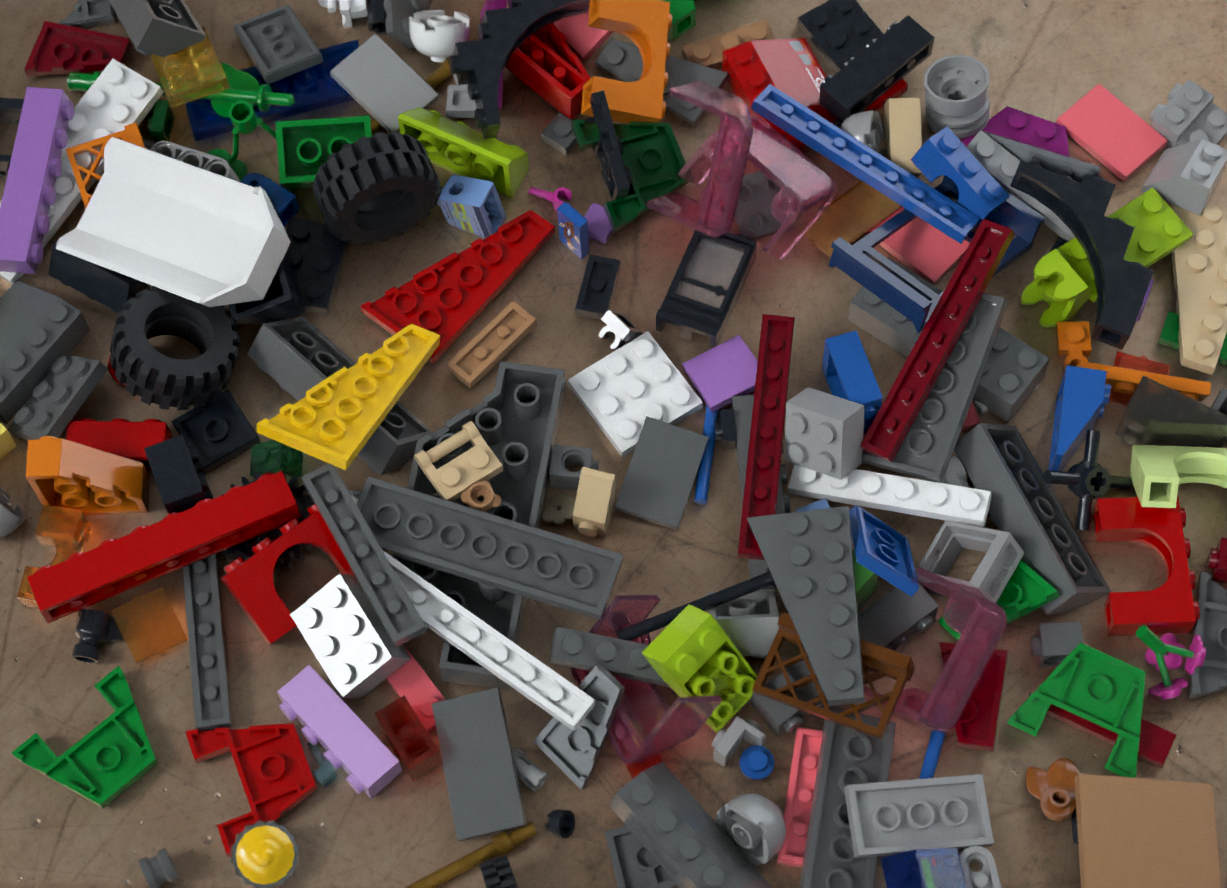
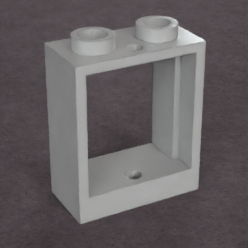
M945 520L924 558L919 563L916 575L929 594L993 608L1021 560L1024 551L1009 532ZM962 548L986 553L970 581L947 577Z

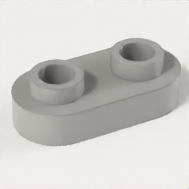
M970 846L961 853L958 860V870L961 872V884L964 885V888H1002L994 857L989 850L982 846ZM978 862L982 870L978 872L972 871L969 863Z

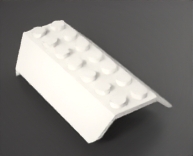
M111 137L104 147V174L77 228L60 237L56 243V249L207 307L263 300L291 241L266 191L261 186L252 187Z

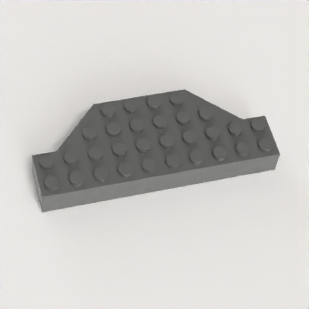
M500 361L494 391L483 397L484 401L470 410L466 408L446 421L445 426L431 435L428 433L417 440L414 455L422 450L425 452L461 431L464 424L472 421L482 438L503 465V471L488 480L494 494L501 497V504L498 508H491L486 513L540 529L549 482L553 445L556 444L566 391L565 370ZM468 441L432 464L437 470L474 446ZM413 458L407 488L442 499L419 467L415 458ZM461 497L453 502L469 507L468 504L462 502ZM484 497L478 498V501L484 500ZM392 556L518 645L527 597ZM439 636L444 642L439 663L442 681L510 690V685Z

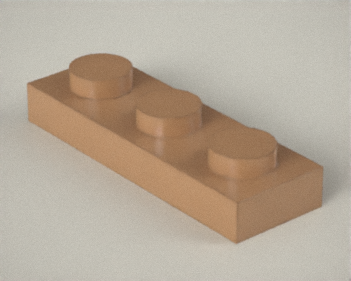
M764 19L683 46L682 55L686 61L719 69L722 68L723 51L749 41L772 40L776 38L767 20Z
M512 301L447 363V370L472 389L537 326L536 319L516 302Z

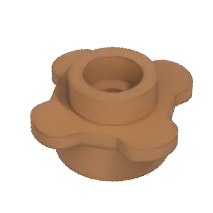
M486 480L472 484L468 490L463 491L461 494L463 503L468 504L470 508L486 512L491 508H498L501 504V497L494 494L490 482ZM484 497V500L478 501V498Z

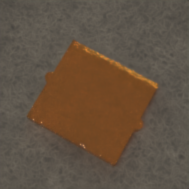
M159 588L142 597L134 596L133 601L111 610L112 616L136 664L157 654L164 655L165 650L188 640L163 588Z

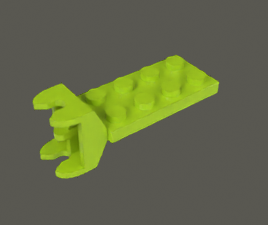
M1154 188L1149 189L1107 216L1111 219H1120L1127 225L1135 227L1123 259L1129 262H1138L1145 268L1150 267L1190 241L1194 235ZM1076 237L1059 248L1052 250L1038 261L1033 272L1034 281L1025 288L1021 296L1022 305H1034L1039 301L1048 303L1049 308L1043 311L1039 321L1040 326L1047 328L1055 327L1057 322H1065L1073 317L1089 298L1093 303L1097 301L1093 271L1084 249Z

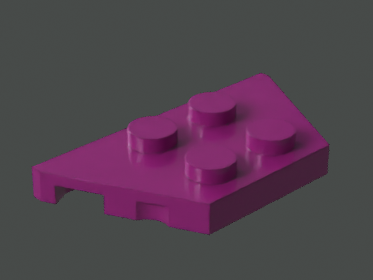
M1006 106L990 118L986 127L982 129L989 133L1070 157L1066 126ZM977 134L964 138L961 142L967 147Z

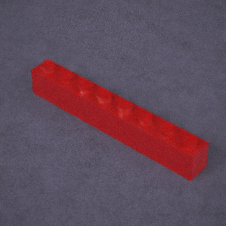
M283 472L267 473L260 476L257 481L246 486H235L229 489L222 496L201 500L193 508L186 511L170 513L163 520L149 526H139L132 530L130 534L121 538L105 540L97 548L87 552L74 553L61 563L43 566L37 569L34 574L27 576L38 608L49 624L282 526L295 517L297 519L301 518Z

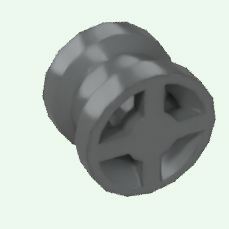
M166 848L159 850L157 856L152 858L144 857L139 860L140 867L150 888H160L161 884L167 881L173 883L179 880L176 868Z

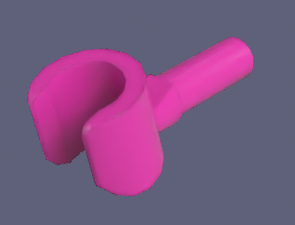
M532 186L529 189V194L551 201L555 210L564 203L559 198L571 200L572 197L571 191L564 187L558 188L554 193Z

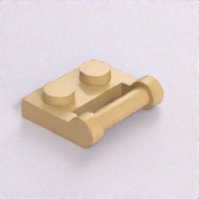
M472 421L464 424L461 431L426 452L422 450L414 455L419 467L441 498L450 502L459 499L462 492L468 490L472 484L481 480L488 481L503 471V465L482 438ZM468 441L472 443L473 448L437 470L432 464Z

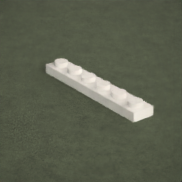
M794 464L788 485L789 494L816 499L826 498L828 501L981 527L985 526L992 498L991 491L854 469L843 479L839 480Z

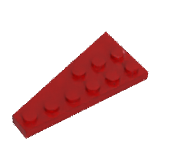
M530 209L498 227V231L483 240L479 238L470 243L471 247L459 254L454 252L415 274L413 280L399 288L394 286L385 291V295L376 301L364 303L360 306V310L392 335L410 324L440 335V344L428 359L434 365L555 233V226Z

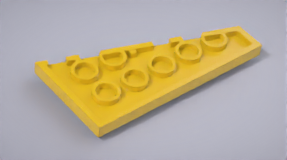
M414 324L408 325L385 340L383 347L372 354H363L358 358V363L349 369L343 367L306 391V396L295 404L288 403L281 407L278 415L270 420L264 418L258 422L257 433L343 470H347L439 346L440 335Z

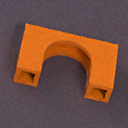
M590 0L588 27L620 33L631 39L641 53L643 70L640 79L635 82H622L593 76L583 85L581 115L594 117L590 104L591 94L604 90L612 121L630 124V122H659L664 117L666 102L663 101V92L668 82L665 64L670 53V43L667 42V36L672 24V14L669 13L670 2L663 0Z

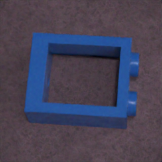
M857 330L825 339L822 371L831 395L864 405L863 434H866L882 406L883 396Z

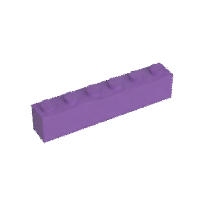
M27 87L0 207V271L36 274L38 263H41L43 260L44 251L42 243L44 234L48 233L50 227L48 215L50 206L54 205L56 199L54 187L56 178L60 176L62 171V150L66 148L68 143V121L72 120L74 115L73 103L63 89Z

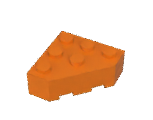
M43 436L36 440H28L26 478L49 517L148 513L150 476L143 463L54 436Z

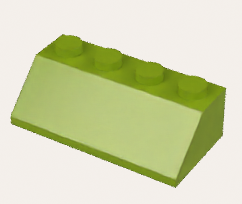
M416 107L402 112L398 116L400 133L402 135L405 133L420 141L424 145L432 164L460 176L494 182L497 192L513 198L529 171L528 153L521 147L508 145L498 141L496 138L484 139L482 133L471 129L463 122L449 120L435 110L428 111L421 107Z

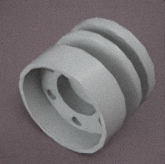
M950 55L938 59L930 65L924 75L926 122L930 129L938 133L948 126L958 138H967L979 133V130L985 128L990 119L989 71L985 65L974 57L965 55Z

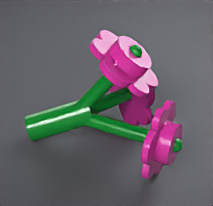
M1146 625L1139 627L1136 631V636L1150 648L1145 654V659L1149 664L1155 665V668L1161 673L1163 680L1158 685L1150 687L1148 689L1149 693L1154 696H1160L1161 699H1172L1179 696L1181 689L1187 687L1188 683L1185 681V678L1170 680L1167 669L1176 670L1182 665L1181 656L1187 657L1185 671H1188V674H1193L1195 668L1201 667L1206 659V648L1203 647L1201 636L1195 635L1192 645L1187 650L1181 643H1178L1176 636L1172 633H1166L1160 639Z

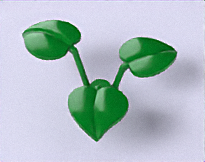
M224 62L218 68L212 83V87L250 91H258L260 88L259 83L252 75ZM211 100L215 112L221 117L230 118L234 126L232 130L233 153L230 155L224 149H213L206 153L226 160L239 177V182H241L243 177L247 175L248 169L244 162L237 160L239 155V135L250 134L257 126H260L277 140L276 132L265 124L262 118H257L253 109L257 103Z

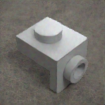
M736 716L727 730L722 728L711 744L714 747L713 760L725 767L743 740L753 746H764L766 735L763 733L762 727L753 720L746 719L744 721Z

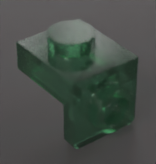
M275 440L252 445L250 476L254 477V472H258L262 476L267 474L268 470H271L272 473L282 471L292 478L294 476L299 478L302 474L303 452Z

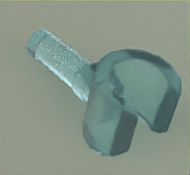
M309 741L307 745L319 765L312 774L326 788L337 778V773L331 763L323 757L318 745L314 746Z

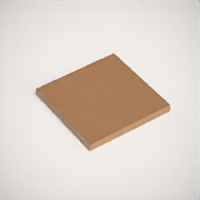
M1077 774L1074 777L1081 888H1222L1213 784L1092 774Z

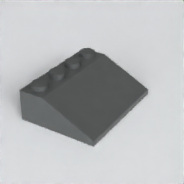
M18 280L0 298V420L5 424H8L30 399L34 388L45 379L54 361L61 357L62 354H69L90 331L81 311L56 295Z

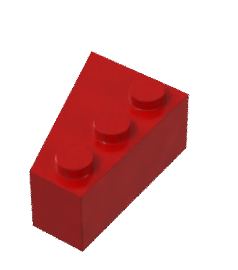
M551 23L527 38L512 54L506 64V68L560 113L572 120L581 112L583 85L591 78L577 55L572 53L568 47L563 33L558 31L554 23Z

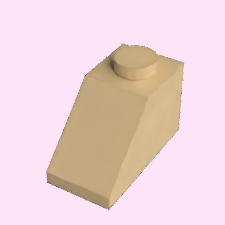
M582 467L573 511L574 529L578 530L581 534L589 537H596L597 535L606 537L617 502L614 474Z

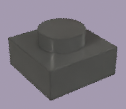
M559 112L541 133L542 141L567 155L578 142L572 129L573 120Z

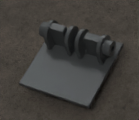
M783 163L724 182L726 188L724 197L726 203L731 204L740 234L754 239L802 223Z

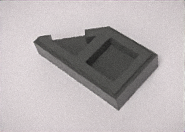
M79 0L73 6L74 10L65 20L62 19L59 24L83 29L116 23L114 9L109 0Z

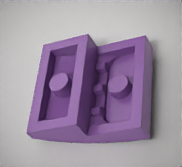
M739 335L682 364L696 391L700 392L711 413L732 403V396H745L755 391L758 361Z

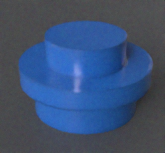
M755 745L748 747L740 756L739 766L741 772L751 780L767 778L774 769L772 753L763 746Z

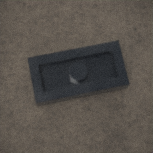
M589 254L575 307V315L601 320L611 306L621 267L620 260Z

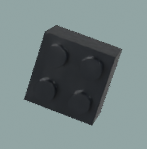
M183 435L144 448L168 514L186 511L204 499H214L194 444L187 446Z

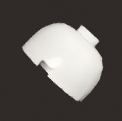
M445 10L414 13V18L409 17L411 41L419 52L430 56L432 61L443 62L453 55L455 43L468 41L470 17L454 11V17L445 15Z

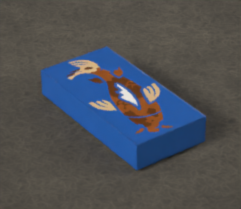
M564 202L557 208L559 238L566 247L582 260L589 254L588 220L569 203Z

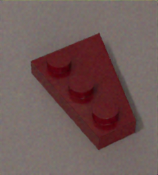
M44 21L24 71L26 76L103 71L112 59L124 65L132 44L130 38Z
M939 642L958 745L960 748L994 752L1008 650Z

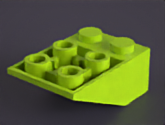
M690 604L642 652L658 675L715 733H718L753 695L752 688L758 677L714 617Z

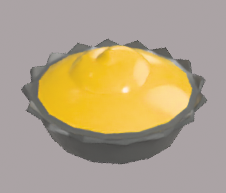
M259 820L254 825H246L243 832L236 835V841L231 847L232 858L230 862L235 867V875L242 878L244 885H252L254 888H274L276 885H284L287 878L294 875L295 867L300 862L298 858L300 847L295 843V835L288 832L286 825H278L274 820L268 822Z

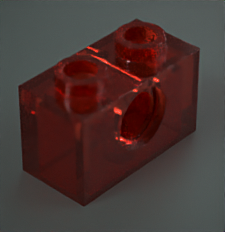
M404 695L374 713L379 728L413 782L443 765L438 748Z

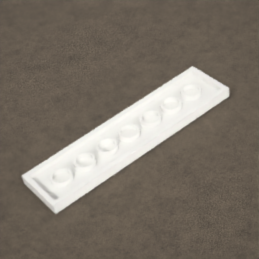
M112 59L74 107L73 118L68 121V143L65 149L125 130L124 126L136 122L138 126L164 93L162 88L115 59ZM65 149L62 150L61 154L62 171L55 182L56 199L54 205L50 206L48 215L50 227L48 233L44 234L43 248L82 199ZM89 152L75 156L77 164L87 170H90L97 157ZM104 159L101 160L95 171L98 175H101L104 171ZM81 173L83 181L87 175ZM91 179L90 183L86 188L87 191L91 188L96 179ZM0 271V277L12 285L16 280L19 281L24 274Z

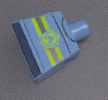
M452 175L449 177L446 185L441 187L437 205L441 206L446 221L452 226L487 238L498 231V227L502 226L507 217L494 182Z

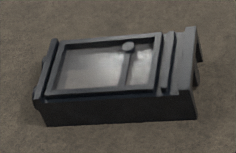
M697 222L690 243L664 301L656 314V331L662 333L667 322L680 327V336L683 339L691 340L694 332L710 337V349L718 346L756 259L757 242L746 235H735L724 231L714 224L706 225Z

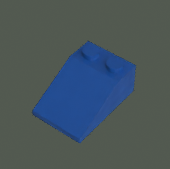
M1066 365L1056 398L1048 470L1063 471L1085 441L1087 430H1093L1096 419L1103 418L1105 404L1109 402L1111 384H1105L1107 371Z

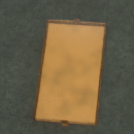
M861 180L797 227L798 231L810 240L811 246H817L831 258L833 248H831L832 242L841 237L851 244L900 208L901 205Z

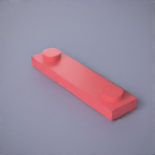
M402 644L411 659L386 678V680L428 735L436 729L432 703L446 699L405 645Z

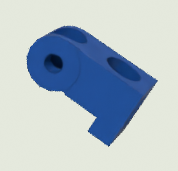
M250 173L241 180V183L252 187L261 186L276 201L283 227L288 224L290 217L293 218L300 211L296 196L264 175Z

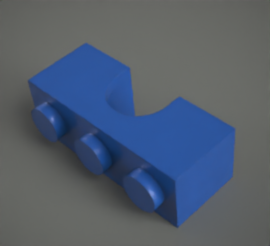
M948 126L930 137L910 159L931 183L942 175L948 176L956 183L959 190V198L956 203L980 218L975 228L981 224L983 219L988 220L1010 198L1008 193Z

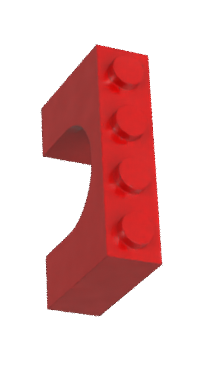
M1177 496L1176 508L1141 507L1138 497L1097 499L1092 511L1096 542L1135 541L1146 544L1160 554L1167 568V581L1156 589L1109 593L1104 604L1108 637L1136 636L1137 629L1143 625H1146L1155 635H1164L1166 633L1190 634L1197 619H1200V608L1198 601H1193L1192 590L1195 589V574L1188 567L1187 559L1191 555V545L1189 538H1184L1183 527L1186 526V511L1184 507H1180L1179 497Z
M315 504L307 509L310 515L301 522L295 517L279 528L282 535L274 541L267 537L251 549L255 554L247 560L243 561L241 557H238L224 567L227 574L222 576L221 580L267 644H272L297 626L290 615L291 612L277 594L273 583L275 563L286 549L296 544L316 546L328 554L341 574L354 575Z

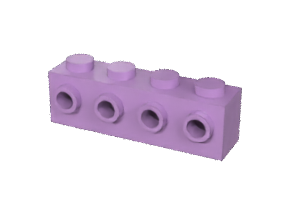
M310 665L277 691L282 701L279 705L281 711L290 721L298 719L304 726L301 729L304 736L314 746L318 742L326 750L323 754L324 757L336 770L342 767L349 776L346 780L358 794L364 791L372 799L403 772L400 761Z

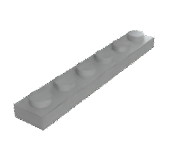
M980 130L966 148L1003 189L1043 215L1046 226L1067 241L1073 239L1075 236L1053 211L1035 198L1010 186L1020 161Z

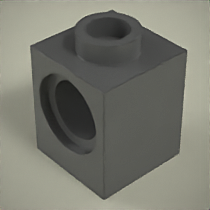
M553 445L549 472L551 488L577 491L582 469L578 472H571L567 469L572 465H579L599 470V461L593 460V448Z
M1081 622L1039 624L1036 634L1031 635L1030 639L1032 656H1037L1038 667H1058L1080 642L1083 643Z

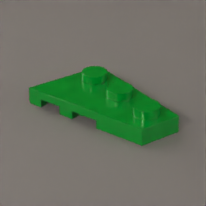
M1020 560L993 608L958 600L937 622L961 645H969L1060 597L1055 588Z

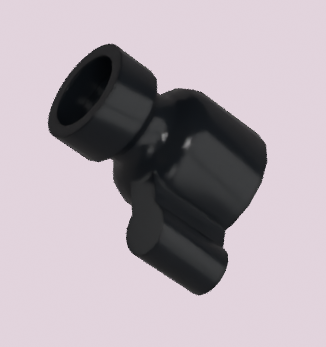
M80 610L74 629L79 642L74 645L72 658L84 663H99L101 654L99 644L102 642H124L129 621L123 618L112 617L107 613L97 610Z

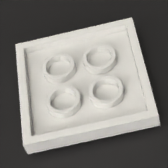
M648 331L568 379L570 389L622 458L635 450L646 416L676 425L703 408L702 400Z

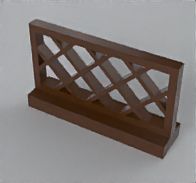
M782 612L777 623L779 630L753 685V693L882 740L907 680H911L915 671L912 658L860 639L862 669L865 675L863 682L864 685L869 684L875 698L858 706L850 704L851 709L839 714L830 711L827 705L826 696L821 691L817 681L818 678L811 668L808 655L803 649L802 642L790 615ZM784 640L798 645L801 654L782 662L779 651ZM777 658L779 664L774 665V662ZM805 661L810 675L791 683L786 668ZM782 670L788 685L777 690L764 687L768 676ZM867 670H870L875 673L869 675ZM885 676L897 680L891 692L878 697L872 683L873 681ZM814 682L819 697L807 702L799 700L795 689ZM791 692L793 697L785 694ZM888 701L884 709L882 703ZM823 703L825 709L818 707L817 705ZM878 705L882 716L877 728L863 723L859 713ZM855 715L857 721L848 717Z

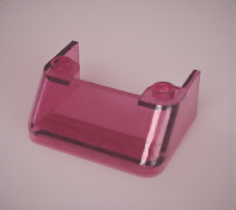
M697 81L671 88L670 95L714 113L721 119L707 185L700 193L699 202L679 192H674L647 201L646 207L710 237H718L728 233L733 225L752 142L753 125L748 106L742 98L703 81Z
M749 114L710 134L679 171L678 175L700 186L718 163L728 162L739 151L781 188L771 202V212L783 225L762 250L777 259L783 260L833 201L837 193V185L832 177L765 119L756 114Z
M918 566L915 573L919 583L949 598L943 612L944 620L950 629L961 634L931 694L918 688L904 690L893 715L906 722L943 733L952 730L957 725L1007 628V617L1005 611L999 605ZM864 686L865 701L874 699L875 697L871 689ZM888 701L882 703L884 709Z
M616 595L604 611L602 619H598L589 633L617 638L615 631L645 620L660 599L657 595ZM649 633L630 640L631 642L646 645L651 644ZM570 667L578 686L591 672ZM613 676L625 687L607 736L623 762L641 763L693 737L722 700L719 695L678 697L669 708L655 684Z

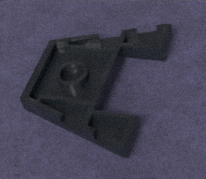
M604 90L591 94L590 104L594 117L585 119V123H597L599 136L596 147H592L595 158H599L602 168L601 175L612 201L627 197L628 192H630V185L633 184V179L629 167H624L621 156L624 154L619 136L616 137Z

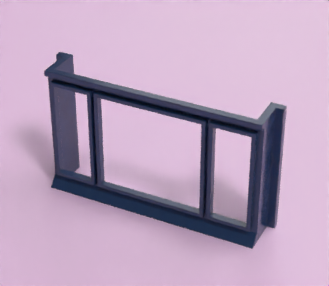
M944 175L942 183L934 189L945 196L950 195L958 200L959 190L956 183ZM1009 192L1007 193L1010 198L988 219L991 222L1011 228L1015 233L993 277L1032 248L1039 227L1045 221L1043 215ZM903 209L853 245L841 237L832 242L831 248H833V252L829 262L831 268L836 266L912 321L918 334L923 331L944 291L940 294L935 293L874 249L875 246L918 216L907 209ZM972 231L965 240L970 243L975 233Z

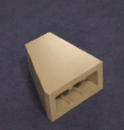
M920 97L888 99L882 107L886 158L913 176H920L922 172L910 160L922 147Z

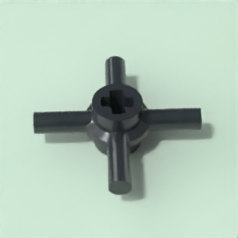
M1087 430L1083 461L1071 466L1068 472L1046 470L1043 475L1045 483L1067 485L1068 489L1079 498L1076 521L1077 530L1089 531L1093 499L1103 496L1108 489L1129 490L1132 487L1130 477L1109 475V472L1097 462L1101 431Z

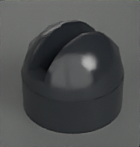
M552 810L547 815V818H549L548 823H545L547 832L554 837L569 838L575 828L574 814L570 810Z

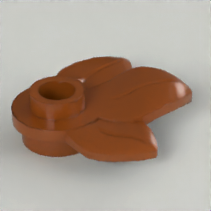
M1069 758L1055 760L1050 765L1048 771L1030 766L1026 772L1025 779L1028 792L1040 800L1043 813L1054 821L1065 820L1074 813L1076 808L1074 777L1079 774L1076 764ZM1054 800H1058V801H1061V802H1063V803H1062V804H1059V803H1056Z

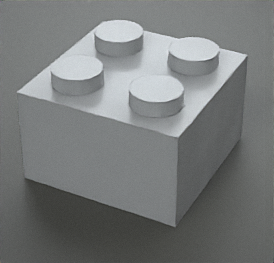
M809 387L786 402L785 461L839 480L843 479L862 464V448L860 444L863 441L864 405Z

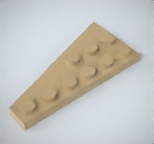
M1167 202L1170 208L1194 234L1190 241L1171 252L1174 289H1176L1177 295L1176 314H1178L1180 364L1213 375L1227 332V208L1207 202L1201 215H1197Z

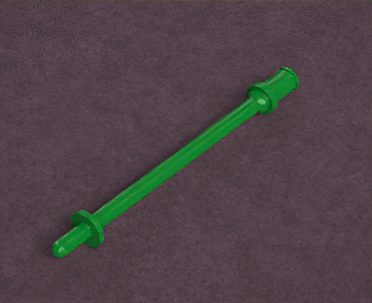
M71 72L69 74L71 77H68L67 80L69 90L73 92H87L102 72H95L94 74ZM155 83L162 88L164 92L162 95L234 102L247 101L249 103H257L259 110L263 112L269 111L271 105L292 106L295 102L293 95L274 93L268 84L261 85L258 91Z

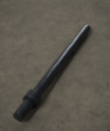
M767 568V572L615 631L618 639L630 641L668 626L689 604L707 611L770 585L773 588L777 586L769 568Z

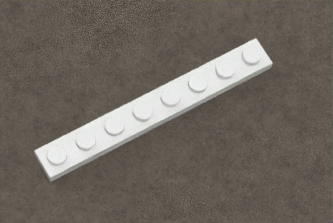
M384 552L425 626L571 730L575 731L595 706V700Z

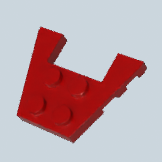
M294 723L249 726V728L229 729L225 727L215 728L213 731H199L198 729L185 731L196 763L231 751L251 812L217 825L228 857L232 856L231 847L236 841V835L243 832L246 825H254L259 820L264 822L274 820L277 822L317 790Z

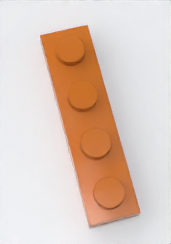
M1084 361L1076 365V367L1107 371L1105 384H1111L1114 387V391L1119 393L1131 394L1134 393V390L1147 392V397L1155 399H1165L1166 395L1179 397V402L1185 404H1198L1199 401L1210 396L1211 382Z

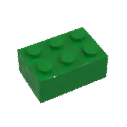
M370 116L275 122L280 186L286 190L313 189L314 179L322 163H327L328 157L333 152H339L342 150L341 147L347 143L357 142L358 138L364 136L367 138L372 137Z

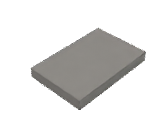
M376 34L371 36L330 71L331 77L389 133H400L398 123L400 113L416 107L428 109L439 99V94Z

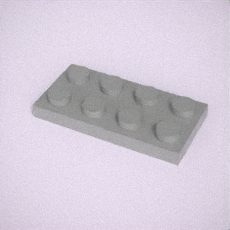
M982 774L851 784L844 788L855 858L966 849L970 846L990 847L994 844Z

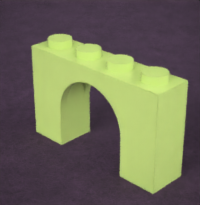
M1133 445L1130 478L1141 507L1176 508L1178 485L1184 483H1208L1227 488V448Z

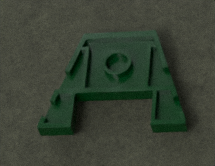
M574 120L572 129L580 149L585 150L596 147L599 136L597 123H585V120ZM630 122V124H613L616 137L619 136L624 154L621 156L624 167H629L633 179V184L630 185L632 195L605 202L604 210L613 232L619 231L690 182L691 174L670 123Z

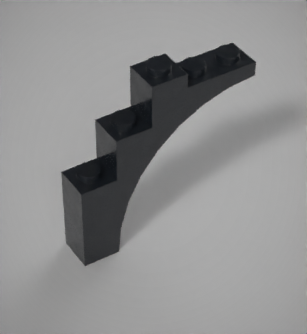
M507 0L509 8L485 11L483 21L478 25L480 40L455 43L453 55L449 56L451 74H456L458 85L468 84L470 100H475L477 108L474 111L475 123L477 128H482L484 139L497 137L500 126L497 102L499 79L512 54L527 38L544 26L565 17L587 13L590 0Z
M1020 160L1010 186L1035 198L1053 211L1072 231L1084 249L1092 268L1097 291V316L1091 338L1122 350L1131 336L1154 271L1145 268L1138 262H1129L1123 259L1135 227L1127 225L1120 219H1111L1104 216L1116 184L1108 182L1103 177L1092 176L1085 173L1080 183L1067 175L1056 174L1043 169L1036 163Z

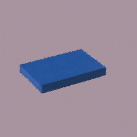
M855 505L850 510V520L857 563L912 597L918 591L919 584L908 537L863 508Z

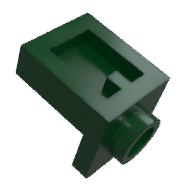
M159 98L144 120H148V133L152 135L154 142H170L175 115L169 100Z

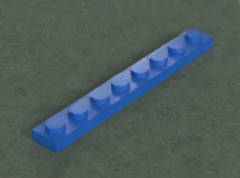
M769 84L753 101L751 110L958 243L962 244L976 227L980 219L978 216L773 85Z

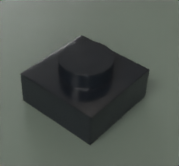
M734 409L720 410V420L714 421L715 440H722V450L735 449L737 439Z

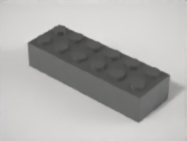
M887 257L935 293L940 294L942 290ZM862 287L850 301L848 319L850 322L908 358L921 332L917 333L912 321L865 287ZM999 327L973 401L982 403L990 412L1009 423L1035 390L1036 386L1045 377L1049 358Z

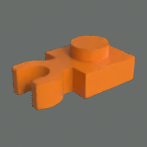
M1057 322L1055 327L1057 356H1067L1062 368L1064 374L1066 365H1077L1081 361L1088 362L1085 356H1090L1092 351L1089 322Z

